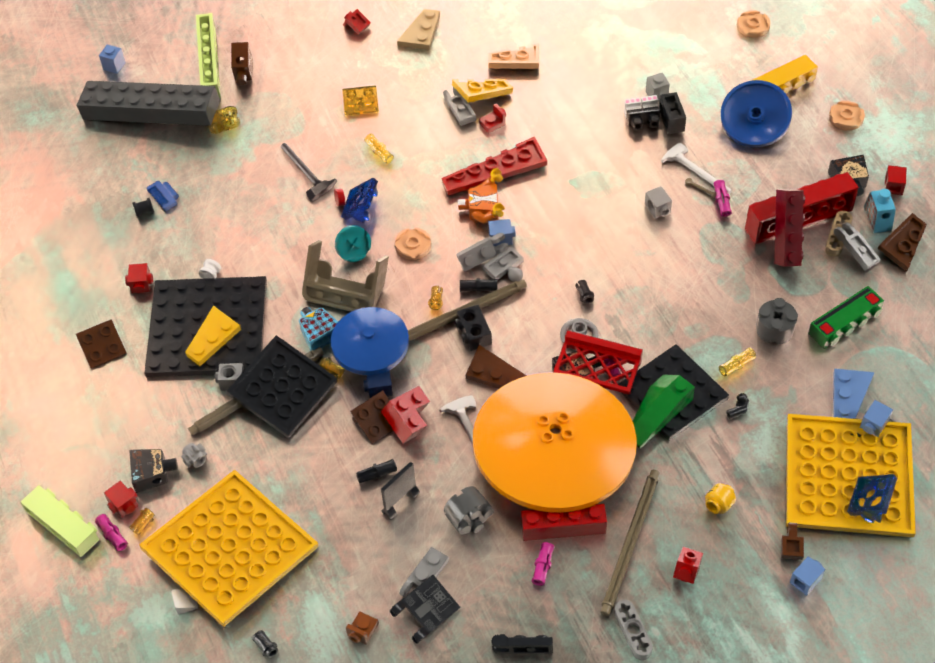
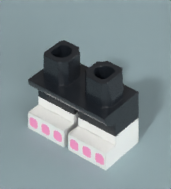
M657 95L641 97V100L640 97L624 99L623 112L628 126H632L634 130H641L643 124H649L651 128L659 126L660 109L658 108Z

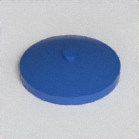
M752 80L737 85L726 95L721 106V123L726 134L736 143L751 148L765 147L777 142L787 132L792 119V106L786 93L777 85L763 80Z
M366 307L354 310L338 321L331 335V347L336 361L346 370L359 375H377L393 369L403 360L409 347V335L403 320L392 311L379 307Z

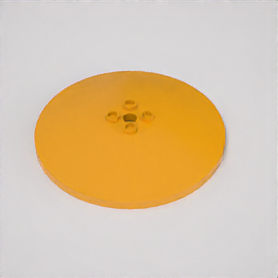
M539 373L516 379L504 385L484 403L477 415L473 429L474 456L484 478L496 491L507 499L538 511L571 512L602 502L617 491L625 482L633 467L636 455L635 428L630 415L622 403L602 386L585 378L570 374ZM556 428L561 432L554 434L550 430Z

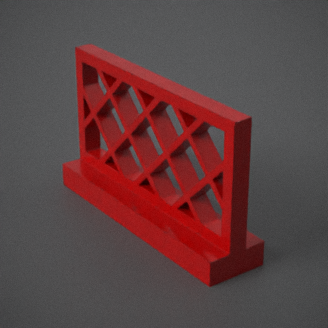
M567 330L565 341L553 373L579 376L605 389L629 395L638 368L642 362L643 349ZM567 348L577 351V354L569 357L566 350ZM589 353L596 356L595 359L589 362L584 357V355ZM581 357L584 364L575 367L572 361ZM610 358L613 359L615 363L610 366H606L603 360ZM599 362L603 369L594 372L591 365ZM569 363L572 368L568 371L559 370L560 366ZM629 363L633 364L634 368L625 371L622 365ZM618 367L622 374L613 377L610 370ZM587 368L591 373L587 376H581L578 371ZM606 373L610 379L600 381L597 376ZM626 378L628 385L623 387L618 385L616 381Z

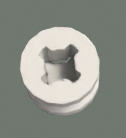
M206 259L203 263L204 267L200 268L198 273L202 279H216V274L220 273L222 268L217 261Z

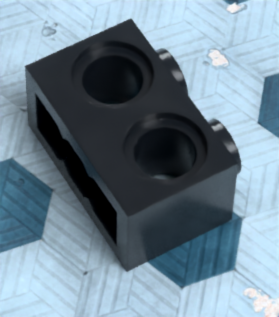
M677 92L660 95V115L667 133L685 132L686 115Z
M479 305L457 311L455 324L457 329L462 331L463 343L468 345L470 351L476 350L479 345L482 347L492 345V333Z

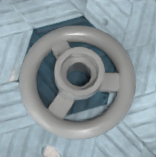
M583 318L567 321L560 331L563 343L566 331L570 326H572L573 332L584 335L587 333L588 326L592 330V337L598 338L597 327L591 321Z

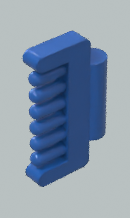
M158 180L147 187V191L161 205L164 212L177 205L176 200L179 198V195L168 182L162 184Z

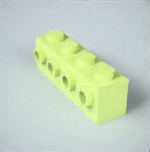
M38 485L21 501L24 510L77 555L82 557L99 541L96 527L90 522L86 524L83 521V517L77 511H70L69 506L62 499L58 501L50 489L44 490Z

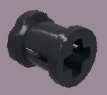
M150 197L142 202H132L137 218L148 212L154 213Z

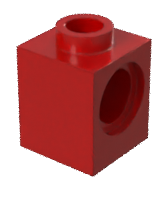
M888 165L884 189H888L891 194L903 195L906 186L907 167Z

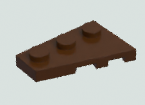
M912 213L877 249L907 272L927 224Z
M481 345L478 346L466 372V379L497 389L516 379L527 376Z

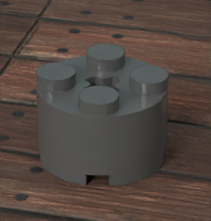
M776 298L764 303L759 309L756 322L758 336L767 343L777 342V344H784L793 337L798 313L783 298Z
M470 486L462 489L463 493L458 497L456 494L453 495L444 507L446 517L461 535L472 531L478 533L483 529V523L494 513L492 506L477 488Z

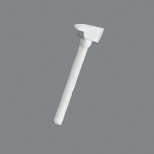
M682 143L673 146L661 159L662 163L676 161L683 164L713 186V183L717 180L683 156L688 152V148ZM726 186L727 193L730 194L732 189Z
M472 395L465 396L441 407L439 412H449L459 417L473 443L474 428L466 411L476 408L474 397Z

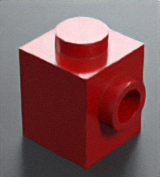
M147 263L129 264L125 283L126 286H129L131 293L150 292V284H153V274L150 273Z
M121 480L104 492L108 501V508L113 514L117 512L121 518L131 514L139 506L136 500L138 497L136 492L131 487L127 488Z
M683 547L676 563L673 578L694 584L700 569L703 553Z

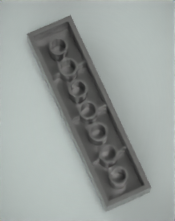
M87 81L76 106L83 120L211 126L220 103V98L215 86Z

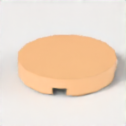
M749 10L743 12L738 17L737 29L744 36L758 38L768 33L770 19L766 14H760V11Z
M840 101L836 105L831 106L829 120L838 129L854 130L863 124L865 113L855 102Z
M408 228L401 231L395 238V249L404 259H421L431 250V239L429 234L420 228L411 230Z

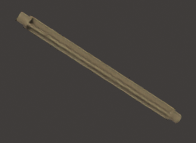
M525 280L515 281L409 329V341L457 319V311L474 305H479L480 309L520 292L521 289L527 287Z
M319 347L306 353L305 356L315 362L320 356L324 355V352ZM234 399L215 409V411L194 422V425L188 428L190 434L193 436L198 432L204 431L220 419L241 408L242 405Z
M651 470L650 475L646 478L642 495L606 595L601 604L602 609L600 613L604 616H609L611 610L614 609L619 588L625 576L651 498L659 481L660 473L657 470Z

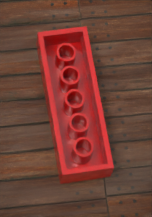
M848 172L837 174L834 177L820 180L810 185H804L798 189L804 190L805 203L803 204L805 220L803 228L834 218L840 211H853L859 187ZM776 196L749 205L745 230L755 245L775 238Z

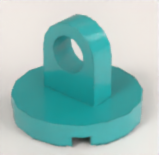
M349 225L343 228L335 239L337 254L348 262H358L364 259L371 249L369 233L357 225Z

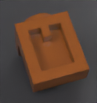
M359 611L353 623L346 626L348 638L355 643L361 642L367 645L379 624L378 619Z

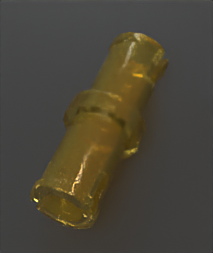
M370 133L365 137L364 141L384 163L389 164L393 161L394 156L374 134Z
M749 347L738 355L734 354L729 361L719 366L720 373L726 377L736 369H742L744 364L756 358L755 351Z

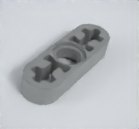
M621 600L615 606V617L634 657L639 660H646L651 656L652 643L634 605L628 600ZM623 607L625 610H628L629 619L627 621L625 613L621 612V608ZM630 625H635L640 631L637 634H630L627 628ZM640 639V643H641V645H642L643 648H644V647H647V648H646V652H643L642 650H638V648H639V643H638L637 640Z

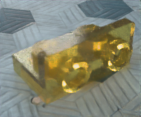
M376 85L342 89L345 115L379 112Z

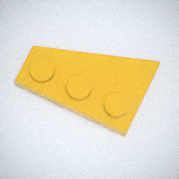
M452 79V86L467 102H475L513 93V87L506 79H485L484 82H477L474 79H467V82H459V79Z
M213 306L187 348L186 356L201 366L241 330L240 325Z

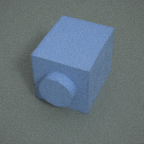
M107 44L99 54L103 70L118 74L126 63L122 48Z
M510 219L488 221L489 238L498 233H504L505 236L504 240L493 244V246H498L502 243L513 245V237H516L515 226H511Z
M874 400L864 415L860 428L864 429L868 434L878 437L888 423L893 409Z
M808 556L792 573L790 583L807 596L822 580L825 568H823L819 561L813 560Z

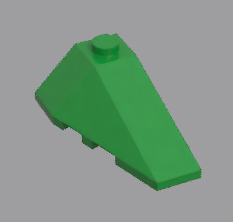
M662 375L649 387L632 421L639 449L693 400L695 386L680 375Z

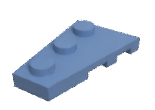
M834 369L833 417L850 419L857 417L874 372Z

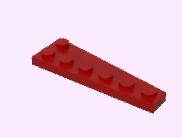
M534 136L516 144V147L510 150L500 151L501 154L495 157H487L484 162L474 163L467 168L441 178L442 185L447 195H451L482 184L491 177L490 173L495 168L501 171L504 179L547 166L548 160Z

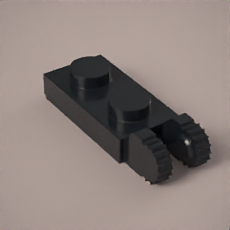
M497 634L491 640L492 650L498 654L553 653V637L538 635L536 637L516 635L508 638L505 634Z

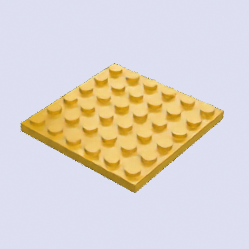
M788 414L786 527H788L789 522L797 523V528L914 537L916 530L911 423L888 422L877 437L873 434H868L864 429L860 428L862 419Z
M236 470L229 473L139 544L140 549L223 627L319 547L316 540Z

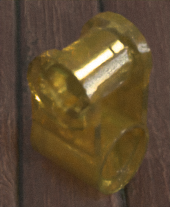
M227 106L216 110L212 124L208 126L210 133L218 134L237 128L240 125V119L237 117V108Z

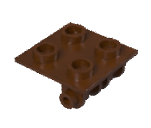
M112 319L76 333L90 368L127 354Z
M381 391L350 411L353 415V422L359 424L371 444L394 431L381 413L382 409L390 401L384 391Z

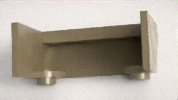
M321 240L308 246L302 295L305 300L351 312L360 308L376 306L385 284L389 256L385 255L376 261L375 272L370 273L366 278V283L363 284L332 276V265L327 260L320 259Z

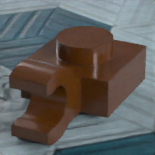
M789 522L787 536L782 535L781 558L803 560L804 537H797V523Z

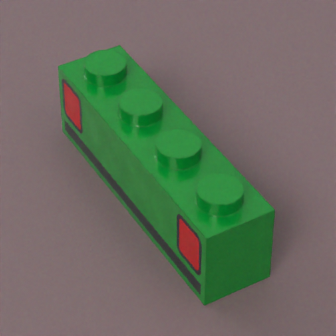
M867 286L811 322L808 334L823 349L829 345L833 346L843 336L850 335L858 326H864L870 318L879 316L883 310L884 300Z

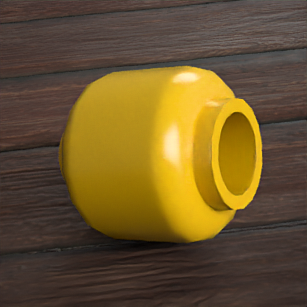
M715 484L705 495L706 507L714 514H725L736 502L733 488L727 484Z

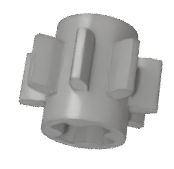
M190 443L182 450L183 455L181 458L188 468L191 465L195 468L200 467L206 461V449L201 443L197 446L194 443Z

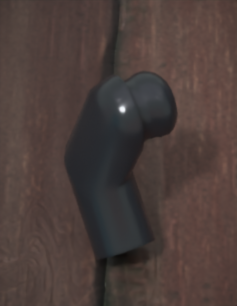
M745 393L738 394L736 406L726 411L730 420L748 411L749 399Z

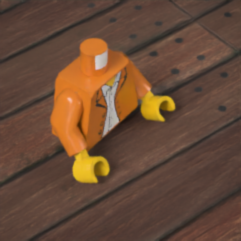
M498 168L493 169L490 173L491 177L482 184L468 190L469 199H458V210H469L471 220L486 224L488 221L499 220V217H503L504 212L502 210L505 207L498 203L497 184H495V181L501 182L503 180L501 171Z

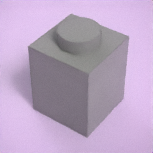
M663 72L647 77L646 93L648 96L657 95L659 101L660 95L669 93L670 83Z

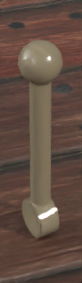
M691 178L685 180L686 185H692L710 194L715 199L716 192H712L694 183Z

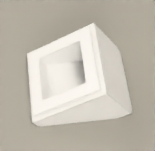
M183 589L171 590L178 615L199 609L198 603Z

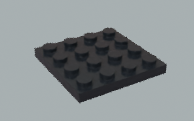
M276 335L228 388L226 393L289 439L338 382V378Z
M677 344L637 371L630 394L622 393L639 409L649 387L662 375H680L695 386L693 400L659 431L668 441L729 399V394ZM624 379L618 385L627 387L628 381Z

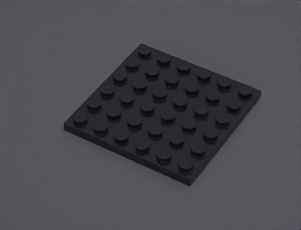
M266 276L155 280L144 371L145 376L215 375L216 372H219V364L243 363L245 370L263 350ZM215 306L238 323L241 330L206 362L199 366L188 358L185 352L210 310Z

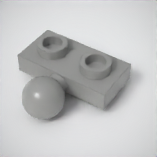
M511 246L508 250L483 266V270L492 279L498 280L508 273V277L512 282H518L523 278V272L516 267L524 262V257Z

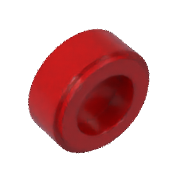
M334 189L337 207L344 206L345 195L343 189Z

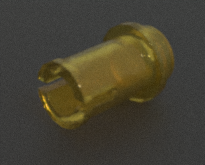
M439 286L431 288V298L428 300V305L432 310H439L443 306L442 287H440V291Z
M324 357L320 361L319 365L338 379L344 374L345 368L334 363L330 357Z
M148 508L140 510V515L129 526L137 535H140L147 524L154 520L155 514Z

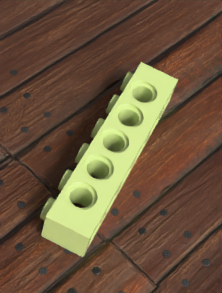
M213 14L196 15L200 85L215 86L219 98H221L216 28Z

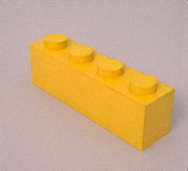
M805 54L753 80L768 81L780 87L785 93H788L808 82L814 81L818 66Z

